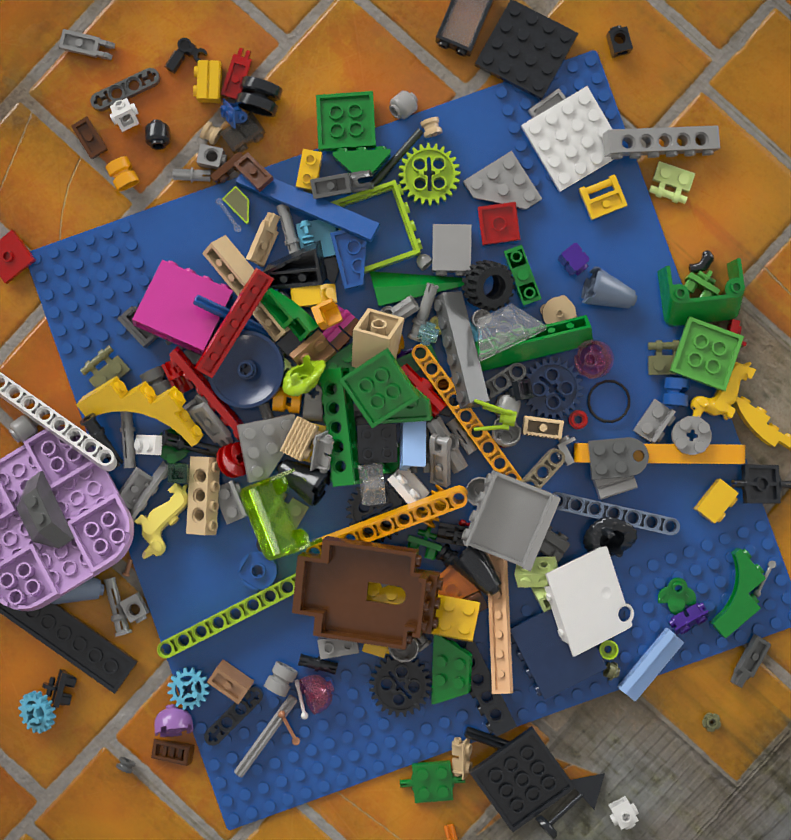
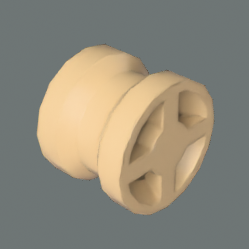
M431 117L420 122L421 127L425 131V138H431L443 133L442 128L438 124V117Z
M208 121L200 133V138L203 140L207 139L211 145H215L223 129L220 127L216 128L212 122Z

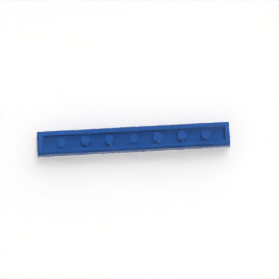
M241 174L236 180V184L369 242H372L380 228V223L324 199H313L312 194L275 178L260 192Z

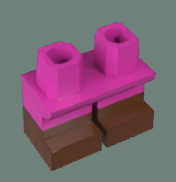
M340 306L338 308L343 321L325 330L320 328L325 338L338 352L351 340L339 327L353 338V329L359 322L347 309L344 310Z

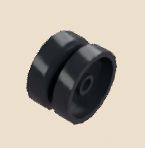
M242 77L240 88L243 92L237 94L235 104L239 108L254 114L275 117L278 109L275 101L281 99L283 89L272 82L260 78Z

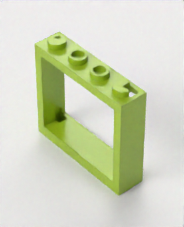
M396 180L331 202L340 207H345L392 191L412 251L366 266L364 274L419 256L421 254L420 250L423 249L420 238L416 239L414 231H417L414 221H410L408 213H410L407 202L403 203L401 195H404L403 189L400 184L397 185Z

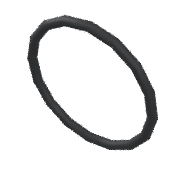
M603 380L591 388L588 394L587 405L590 413L597 420L603 423H614L621 420L627 414L631 398L623 384L615 380ZM603 383H615L621 386L628 398L625 412L614 420H604L597 417L590 405V397L593 390Z

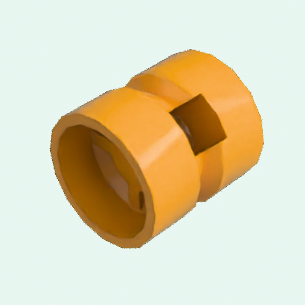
M127 156L117 158L105 167L109 176L114 178L113 184L118 192L128 190L140 181L136 172L131 170L133 166Z
M281 387L273 397L272 411L284 412L287 409L289 413L300 414L302 394L298 397L289 396L284 393ZM287 397L292 398L291 403H287Z

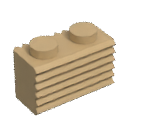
M297 416L280 451L299 461L307 460L312 451L309 447L315 435L321 433L318 431L319 426Z
M524 416L521 434L530 435V437L560 440L562 438L564 421Z

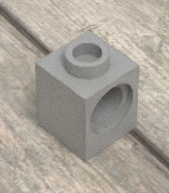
M200 144L197 157L198 166L217 170L226 163L227 155H225L223 148ZM210 154H217L218 157L214 162L208 161Z
M140 592L119 602L130 623L133 621L139 623L147 618L146 614L150 612ZM133 604H137L140 607L139 614L132 612L131 606Z

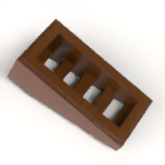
M154 739L151 758L188 766L193 761L195 745ZM161 745H164L162 755H160V747ZM168 747H171L170 756H167ZM176 748L179 749L178 757H175Z

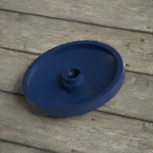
M241 331L214 377L210 378L208 376L214 393L225 403L244 409L256 408L269 402L280 390L283 378L285 377V362L280 349L270 338L254 331Z

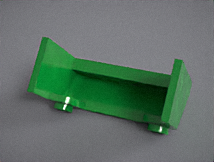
M741 258L727 263L729 280L725 284L726 295L690 298L686 286L682 284L673 285L670 266H665L658 270L665 323L671 327L685 326L688 317H693L706 323L735 319L739 315L745 291Z

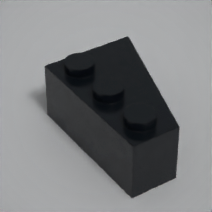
M319 240L269 263L263 271L274 278L268 289L272 288L275 290L323 285L327 278V271L321 241Z

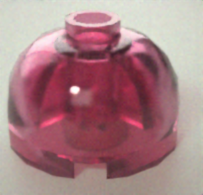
M598 340L584 341L577 348L579 350L574 357L575 367L581 375L589 379L603 377L610 372L614 364V354L605 342Z
M316 674L305 676L299 680L302 694H305L306 703L314 715L323 712L330 706L333 699L332 692H334L331 681H326L324 677Z

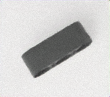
M521 363L512 364L487 380L485 385L490 392L489 400L511 387L512 382L523 379L526 375L525 366ZM514 367H519L522 370L520 377L513 376L512 369ZM498 377L505 379V387L500 388L496 385Z

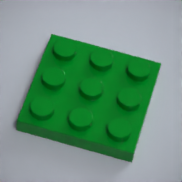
M373 91L316 95L319 152L337 151L339 148L353 150L358 147H376Z
M388 348L339 379L371 428L421 397Z

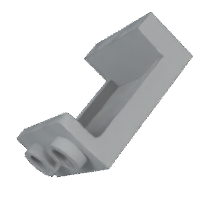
M433 224L432 273H436V276H447V273H455V276H466L464 273L466 270L470 271L469 266H471L472 225Z

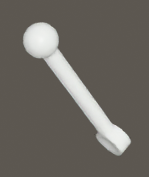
M297 679L294 681L302 711L301 718L307 719L308 713L305 711L300 683Z

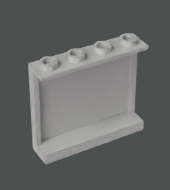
M492 470L491 474L488 473L485 478L484 484L486 487L478 495V506L476 510L471 512L469 517L471 523L469 528H465L461 539H463V544L467 547L471 546L531 571L561 498Z

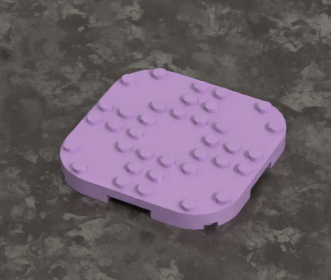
M59 426V427L57 428L58 431H61V430L64 429L63 426ZM46 429L23 442V446L0 459V603L19 611H34L43 608L115 565L129 550L134 536L132 516L108 471L102 470ZM77 435L73 437L72 441H78L81 436ZM89 447L87 452H93L95 447ZM40 471L44 472L75 538L59 549L32 542L16 508L26 482Z

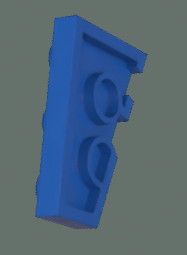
M344 230L331 232L330 235L344 289L364 285L367 240Z

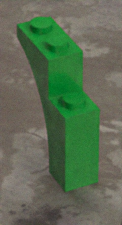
M736 548L731 552L735 565L733 591L724 608L709 621L725 639L761 609L758 605L759 600L752 593L749 595V593L766 578L763 575L764 570L757 563L754 565L750 560L752 556L746 549Z

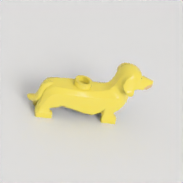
M175 483L168 489L170 493L174 494L169 501L153 509L148 517L142 514L134 521L142 526V536L149 543L142 553L143 559L152 555L161 556L165 552L166 544L162 538V531L166 526L174 525L179 520L178 515L188 506V493L186 492L188 485L185 484L182 487L180 484Z

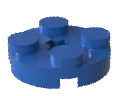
M261 551L252 552L246 555L239 564V576L242 583L249 589H265L272 585L277 577V564L273 557ZM260 565L262 567L261 570L263 571V574H258L257 576H255V571L253 570V567H258Z

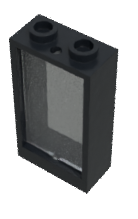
M451 0L436 35L435 42L438 43V46L443 49L451 48L455 50L456 54L463 57L466 55L471 56L494 0Z

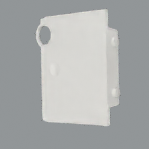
M607 546L599 547L545 574L549 586L544 587L545 595L550 603L558 627V634L562 641L569 644L573 657L632 626L631 621L634 617V610L631 605L625 603ZM624 606L630 609V617L627 621H621L618 616L619 610Z

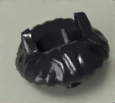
M602 517L586 530V534L583 537L584 548L587 552H591L599 547L607 546L610 556L621 557L624 551L635 544L637 531L633 525L615 517Z

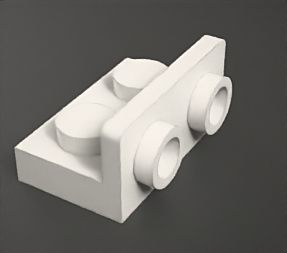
M410 468L407 471L398 469L387 479L407 504L423 499L430 493L418 477L411 473Z

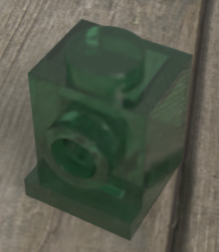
M168 463L167 483H189L190 467H188V464Z

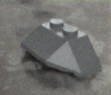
M40 471L26 482L16 508L32 542L59 549L75 538L44 472Z

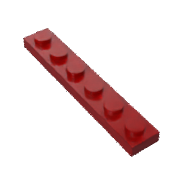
M258 268L254 270L194 367L195 369L210 378L214 377L274 278Z
M179 346L174 348L169 354L171 362L176 367L179 366L186 380L192 381L196 386L195 389L202 397L204 396L209 401L208 405L210 408L221 415L222 422L233 429L234 436L240 441L237 425L244 423L230 406L214 393L210 383L200 371L194 368L195 365Z

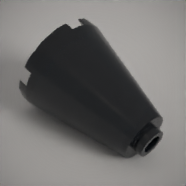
M286 459L281 461L276 469L278 477L311 506H315L320 502L326 493L324 490L326 484L329 486L331 483L329 471L321 473L318 468L310 471L309 465Z
M469 546L462 551L459 557L456 556L451 561L450 565L485 595L490 594L493 596L501 589L499 586L502 583L488 553Z

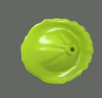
M305 355L301 365L291 367L286 372L282 384L284 393L289 396L298 397L315 388L326 367V362L324 360L311 361L310 356Z

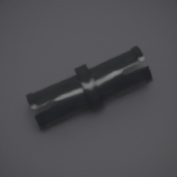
M301 653L298 666L312 668L316 672L320 670L335 675L338 663L320 659L319 656L316 658Z

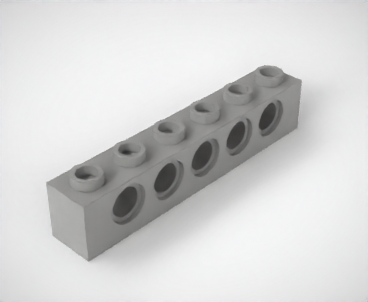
M691 126L607 130L603 133L604 157L621 159L623 156H629L630 159L640 158L641 155H648V158H656L661 154H666V157H675L678 154L694 156L696 153H702L703 156L713 155L716 150L720 149L719 127ZM677 138L682 141V146L677 143ZM695 138L700 140V145L696 143ZM659 139L664 142V147L659 144ZM622 140L627 142L628 149L622 145ZM641 140L645 141L646 148L641 145Z

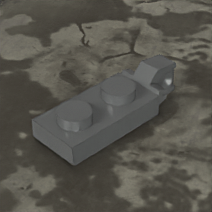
M754 634L738 661L730 682L742 688L746 680L750 677L753 678L771 643Z

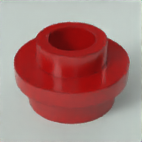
M575 410L569 415V424L574 429H582L588 423V417L584 411ZM576 416L581 417L580 423L575 422Z

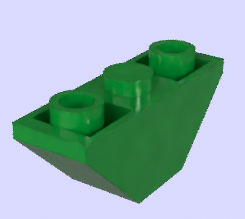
M385 146L375 147V150L358 147L355 151L339 148L333 152V159L348 173L371 170L372 175H374L391 157L390 149H386Z
M519 245L505 250L506 264L512 272L511 276L515 279L513 282L515 291L523 306L541 300L542 298L523 246Z

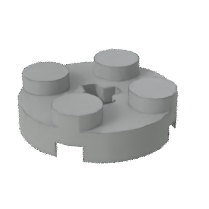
M687 416L680 419L674 425L671 437L680 452L696 455L704 452L709 446L712 433L710 425L702 418ZM691 430H694V434H697L693 441H689L690 438L686 436Z

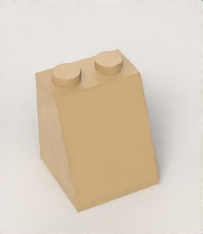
M368 308L353 329L352 367L357 368L386 348L390 350L396 359L404 318Z

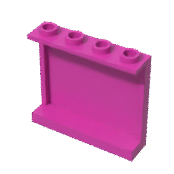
M162 259L132 319L133 326L202 355L221 317L193 304L196 295H201L226 307L229 300L233 298V290L226 284L213 282V279L210 277H201L189 268L183 269L173 261L168 260L167 262Z

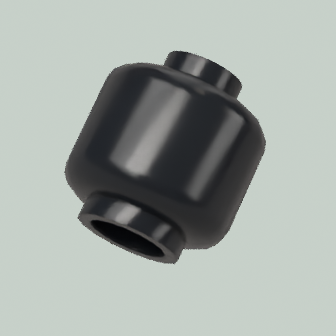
M153 120L151 123H148L145 126V142L147 145L155 150L164 149L170 143L169 126L161 120Z

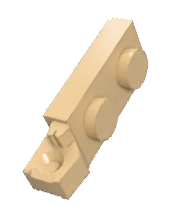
M270 212L267 213L247 254V260L258 266H265L279 233L277 231V223L280 216Z

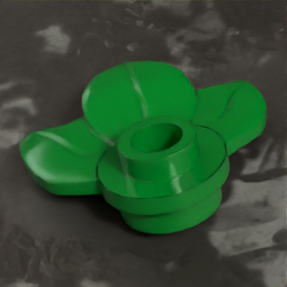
M676 577L670 580L667 587L660 590L658 603H668L671 613L677 615L683 611L685 604L689 606L696 604V595L687 586L684 579ZM677 585L681 586L679 590H675Z

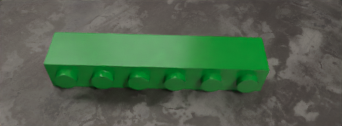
M587 315L477 341L475 346L481 369L485 371L592 345L593 336Z

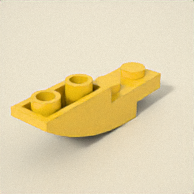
M743 396L737 397L733 405L746 427L769 447H775L779 443L791 451V435L788 433L782 434L779 432L780 428L772 423L768 425L767 422L771 417L766 415V410L759 406L755 408L750 405L751 401Z

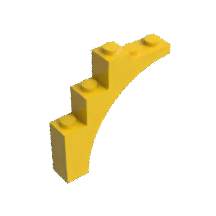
M115 376L84 395L76 404L85 417L92 413H95L97 416L109 412L128 411L155 418L179 433L191 447L198 444L204 435L200 427L191 419L188 411L182 407L186 400L175 386L157 396L154 389L146 381L128 391L125 384Z

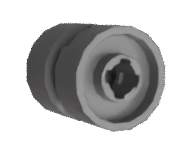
M161 365L139 376L142 383L146 381L154 389L157 396L172 388L169 380L165 379L166 374Z

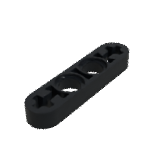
M251 686L244 696L246 700L242 699L240 703L246 706V712L243 714L237 713L235 709L237 703L234 702L206 731L204 735L206 743L211 746L219 744L260 703L264 695L263 690L259 686ZM251 690L253 692L257 690L259 692V699L253 698L250 701V704H252L250 707L246 700L251 696ZM225 717L231 718L233 722L229 728L222 725V719ZM219 727L222 731L216 736L218 740L213 739L211 741L209 739V732L215 733Z

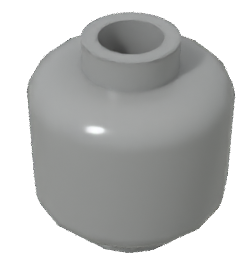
M401 91L390 100L389 110L391 114L397 119L408 118L417 111V97L412 92Z
M506 392L497 397L495 406L516 411L517 418L521 401H515V396H509V392Z
M21 415L10 424L11 430H9V433L16 442L19 443L21 441L23 443L38 433L36 427L39 424L26 415Z

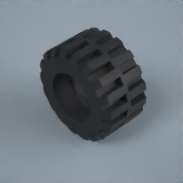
M489 260L477 261L476 265L472 264L469 266L470 271L466 270L464 273L466 278L462 279V282H464L462 290L465 291L463 295L465 298H468L467 301L473 304V306L487 311H497L498 308L502 309L505 307L504 303L508 304L510 302L509 297L514 295L512 289H515L513 284L515 279L511 276V270L501 263ZM492 276L493 288L485 295L483 291L484 283L488 277Z

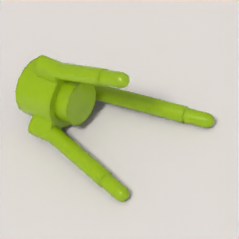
M477 399L474 400L475 403L482 405L484 410L500 414L499 422L503 423V425L475 427L474 431L509 430V426H515L516 411L507 410Z

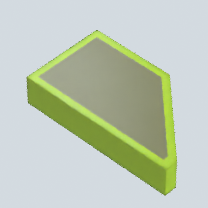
M235 186L222 200L248 225L250 200Z

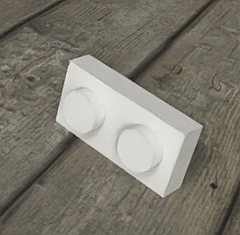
M136 435L134 442L135 454L161 455L162 436Z

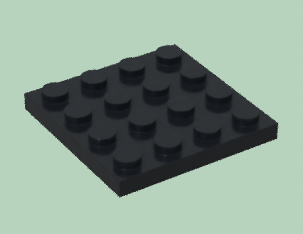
M510 0L476 60L475 66L542 100L574 44L578 33L515 0Z
M532 726L469 770L470 775L512 832H515L576 788Z

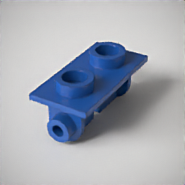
M223 99V105L220 107L221 116L235 129L236 123L245 122L248 116L235 103H228Z

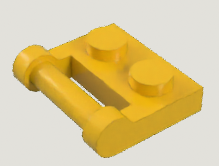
M615 174L609 176V179L586 188L581 187L578 189L591 221L628 206ZM612 186L614 189L596 198H589V194Z

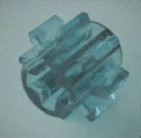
M427 322L426 325L421 324L417 338L422 339L420 344L430 346V343L436 344L440 330L435 328V323Z

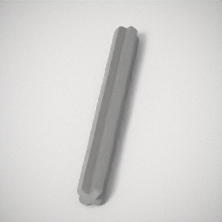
M293 695L287 697L234 771L236 775L241 778L245 775L279 728L283 720L278 717V712L284 711L285 717H287L297 703V699Z

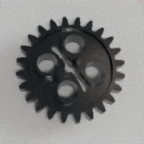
M381 479L378 480L377 484H374V481L371 480L370 486L364 482L363 489L356 487L358 494L351 493L354 500L348 499L347 501L352 506L346 508L347 511L351 512L346 518H352V521L349 523V526L378 516V513H374L368 518L362 519V516L372 513L375 507L380 509L389 503H393L391 507L381 510L380 514L407 505V503H402L404 499L399 496L400 494L397 491H394L395 488L393 486L391 488L388 487V481L382 485ZM380 493L385 494L387 501L380 503L377 500V495ZM367 502L370 509L363 511L360 509L359 504ZM401 514V515H400V518H401L402 520H407L406 518L403 517V516L406 515V514ZM383 521L382 525L385 527H390L391 523L389 521ZM371 528L364 529L368 534L373 533ZM392 534L387 535L390 540L392 539ZM385 537L380 538L382 542H384Z
M387 656L386 663L380 660L381 667L374 666L377 673H371L375 680H369V684L374 685V687L369 689V692H375L371 698L378 699L375 704L376 706L383 705L382 712L389 709L388 715L395 711L396 717L399 716L400 712H403L404 717H406L407 711H410L413 715V708L420 711L419 704H426L423 698L430 697L426 690H431L432 687L426 685V683L431 682V678H425L429 671H422L425 665L418 666L419 659H416L414 662L412 660L410 662H399L395 659L391 660ZM398 667H405L407 673L404 676H399L396 673V669ZM389 671L395 675L400 683L405 682L404 688L412 696L411 699L406 696L401 687L396 688L397 683L389 675ZM384 679H389L392 682V686L384 688L381 682ZM417 682L419 684L418 690L411 691L408 687L409 684ZM401 694L404 696V701L396 703L393 700L394 696Z

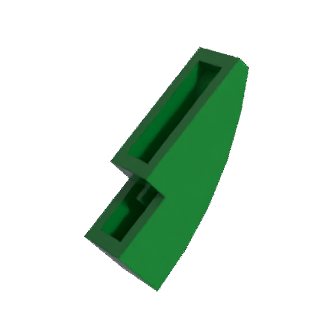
M272 288L267 290L260 301L283 330L289 327L300 342L309 337L319 327L304 309Z

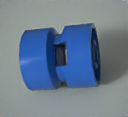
M665 377L664 389L667 392L663 394V405L688 407L689 396L686 392L690 389V379Z

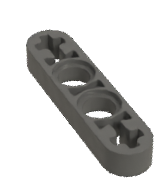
M147 68L96 92L91 97V105L97 111H105L118 100L130 99L157 86L160 82V75L156 69ZM152 73V75H156L154 77V81L152 82L150 81V79H148V74ZM140 77H142L143 80H146L144 81L146 84L145 86H143L142 81L139 79ZM138 81L139 88L137 90L129 89L130 82ZM113 90H122L121 97L117 99L113 98ZM108 93L109 98L112 100L111 102L106 99L105 94ZM97 98L104 100L102 101V106L95 104L97 103Z

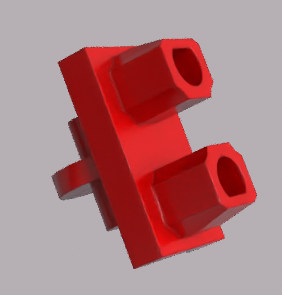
M171 360L161 365L171 386H175L182 394L195 388L192 381H187L183 376L181 368L179 366L176 367Z

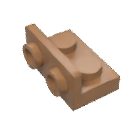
M317 330L289 355L296 365H301L305 355H309L311 361L324 360L327 362L337 352L329 344L323 333Z

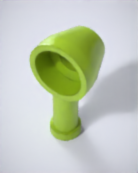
M606 640L600 644L599 653L604 659L612 660L618 655L619 648L614 641ZM606 646L611 647V650L609 652L604 651V648Z

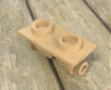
M455 737L454 741H452V755L459 756V758H452V772L457 777L462 775V780L470 774L469 770L473 766L472 762H470L472 744H470L469 738L462 741L460 737Z

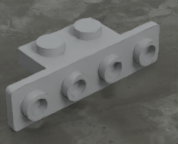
M162 461L153 476L136 467L120 489L119 493L129 508L133 523H135L134 521L138 513L147 506L150 496L157 492L159 483L168 476L170 466L166 462Z

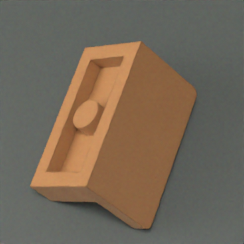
M222 660L207 683L239 704L254 683V680L227 661Z

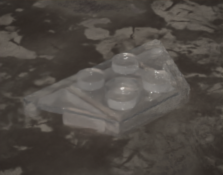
M512 303L477 320L479 360L483 361L545 331V324Z

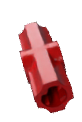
M407 363L401 367L413 386L430 399L432 416H437L447 404L433 391L432 384L426 378H421Z

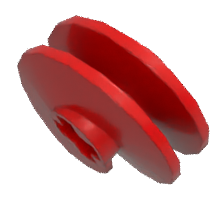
M240 442L223 445L217 452L218 467L225 476L230 478H237L246 474Z

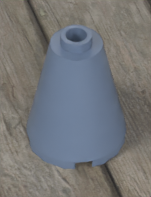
M595 266L590 270L589 273L592 276L590 279L586 278L582 288L581 298L584 299L582 303L628 309L635 305L637 301L635 290L600 267Z
M93 577L51 602V604L99 599V595L103 596L104 584H101L100 579Z

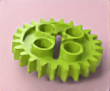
M427 143L426 148L420 144L418 151L413 147V154L406 153L408 160L402 158V163L405 166H399V169L403 172L399 173L398 177L404 179L399 184L405 185L403 192L409 191L408 198L414 196V203L420 199L421 205L428 201L429 206H431L432 201L435 200V203L439 205L440 198L446 202L445 195L452 197L453 194L450 190H457L454 183L460 182L459 179L455 178L461 174L459 171H455L459 168V164H453L456 157L450 158L451 151L444 153V146L439 150L437 149V144L433 148L430 147V143ZM427 158L431 159V174H434L431 177V191H428V176L424 175L427 174ZM417 161H421L425 164V167L419 170L414 167V164ZM441 161L444 166L441 169H436L433 163ZM439 179L445 185L442 188H437L434 182ZM422 180L425 183V187L419 189L415 186V182Z

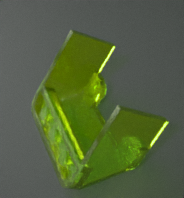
M294 468L246 486L240 492L262 553L268 560L297 553L322 542V538L310 541L308 533L301 528L295 530L282 497V493L286 492L288 487L285 476L296 472Z

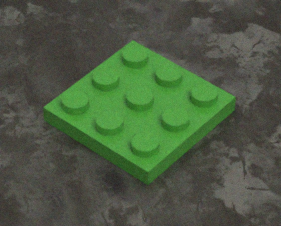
M688 317L669 372L715 389L726 391L744 336L693 317Z

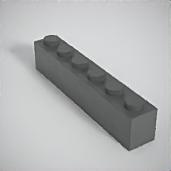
M462 291L443 292L434 299L433 306L437 314L438 326L441 330L442 342L447 354V363L450 366L452 382L456 390V399L459 402L460 409L481 407L482 405L475 403L474 400L477 399L487 403L489 402V397Z

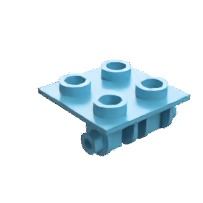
M304 220L296 224L301 249L320 240L324 257L336 255L330 235L331 232L336 231L334 226L320 220Z

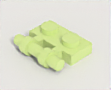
M659 161L652 181L658 182L659 185L658 187L651 185L649 192L655 194L656 197H665L671 199V202L685 204L687 197L681 195V191H690L695 173ZM665 185L675 188V191L665 190Z

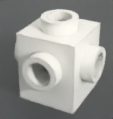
M127 98L118 100L110 106L112 111L110 117L114 125H119L122 132L139 124L136 116L139 112L135 104H130Z
M626 796L608 804L613 813L609 816L615 826L619 825L621 830L624 828L626 830L630 829L639 821L636 816L639 814L634 803L630 804Z

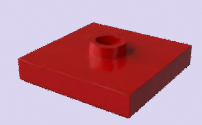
M516 202L478 207L482 245L520 240Z
M15 230L9 231L0 239V278L5 284H8L36 261Z

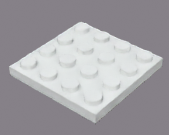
M588 86L521 125L559 192L614 160L611 157H604L603 133L613 129Z

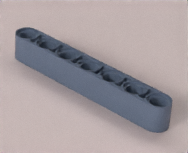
M552 493L559 495L562 499L561 504L556 510L600 519L602 517H609L610 509L615 508L618 511L616 518L633 525V527L667 535H675L680 530V524L677 519L565 493ZM575 499L580 502L578 510L571 508V502ZM592 504L599 506V512L595 515L590 513V506ZM632 512L637 516L634 523L628 521V515ZM649 517L655 519L653 527L647 526V519ZM668 521L674 523V529L670 532L665 528Z

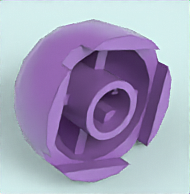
M176 704L167 705L166 709L160 711L155 718V736L160 733V737H174L182 735L181 732L187 730V734L193 732L191 715L187 710L176 707Z

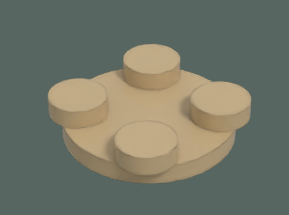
M565 295L550 299L540 308V313L546 325L577 317L575 306Z

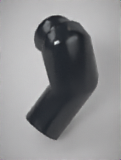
M704 251L699 263L689 264V272L697 273L708 270L714 261V255L711 251Z

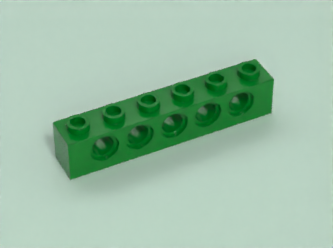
M349 368L324 370L319 378V383L322 386L321 402L325 412L323 420L326 430L329 431L328 435L333 436L334 440L332 454H328L331 457L330 480L333 483V487L362 484L361 469L358 463V442L353 400L339 381L341 377L349 373ZM334 385L337 387L336 393L333 392ZM336 404L339 405V411H338V412H336V410H335ZM338 423L341 424V431H340V432H339L338 429H337ZM341 442H342V444H343V446H344V448H343L342 451L340 450V447H339V445H340ZM342 462L346 465L345 470L342 469Z

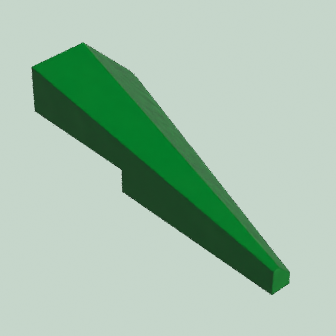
M370 272L379 308L399 303L410 295L414 299L422 298L427 282L433 283L434 286H439L437 293L457 289L464 285L462 277Z

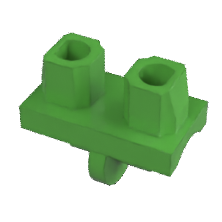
M708 270L705 274L699 271L697 275L690 272L684 279L686 281L684 286L687 287L689 294L692 295L697 288L702 291L699 297L717 296L720 289L713 286L716 282L715 279L711 278L713 272Z

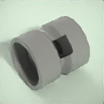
M276 661L272 669L273 675L268 676L264 687L279 696L286 697L291 688L289 683L294 682L298 671L285 663Z

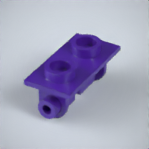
M702 602L700 604L696 603L686 609L689 614L688 617L682 611L671 617V620L668 622L672 628L676 627L674 629L676 635L679 633L682 635L687 633L691 629L690 627L696 623L700 625L708 620L707 617H709V611H703L706 608Z

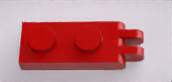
M239 48L238 53L233 54L221 96L236 100L237 94L243 92L240 84L242 77L248 76L252 64L250 50L246 51L244 57L242 56L243 48Z

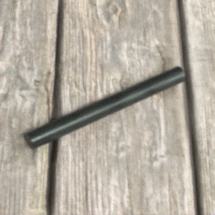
M419 128L372 179L371 183H374V187L385 178L424 134Z

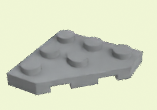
M512 151L463 181L473 199L490 201L495 204L516 202V208L527 210L542 200V197Z
M294 413L237 425L249 483L268 479L284 455L280 451L295 421Z

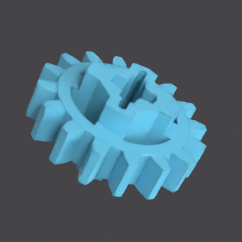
M185 667L183 668V673L180 670L176 671L177 677L171 676V680L174 682L168 683L167 686L172 689L167 693L173 694L170 701L176 700V707L182 704L183 710L187 706L193 710L194 704L200 707V700L204 702L207 700L204 695L210 693L209 690H206L210 684L205 683L207 676H200L201 670L196 673L195 667H192L190 671ZM184 676H192L189 680L182 679ZM198 681L201 684V690L198 689ZM193 682L191 687L192 691H189L186 695H184L186 692L185 690L187 688L186 686ZM176 685L180 689V696L177 694ZM193 697L196 700L186 701V698Z
M32 691L24 695L23 699L19 701L21 706L18 707L22 711L19 714V717L24 719L22 723L27 724L28 730L32 728L33 733L38 731L39 734L51 729V726L55 724L53 719L56 718V715L53 714V711L56 709L51 707L53 701L47 700V694L42 696V691Z

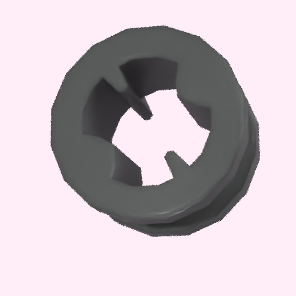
M120 757V763H117L116 767L123 772L132 773V767L136 763L128 758Z

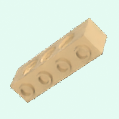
M190 456L186 534H217L220 469L215 457Z

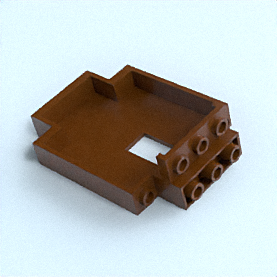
M326 536L322 540L321 554L301 552L297 556L292 613L315 617L313 636L406 650L409 644H412L413 637L420 638L423 633L432 634L434 628L437 629L439 617H436V609L439 610L441 604L438 591L442 590L443 578H440L441 572L417 569V567L421 566L422 561L419 549ZM369 582L401 587L406 594L405 601L401 604H391L367 600Z

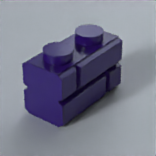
M573 243L558 257V261L562 266H565V270L569 275L576 274L578 276L589 267L587 263L590 258L585 252H582V248L578 243Z

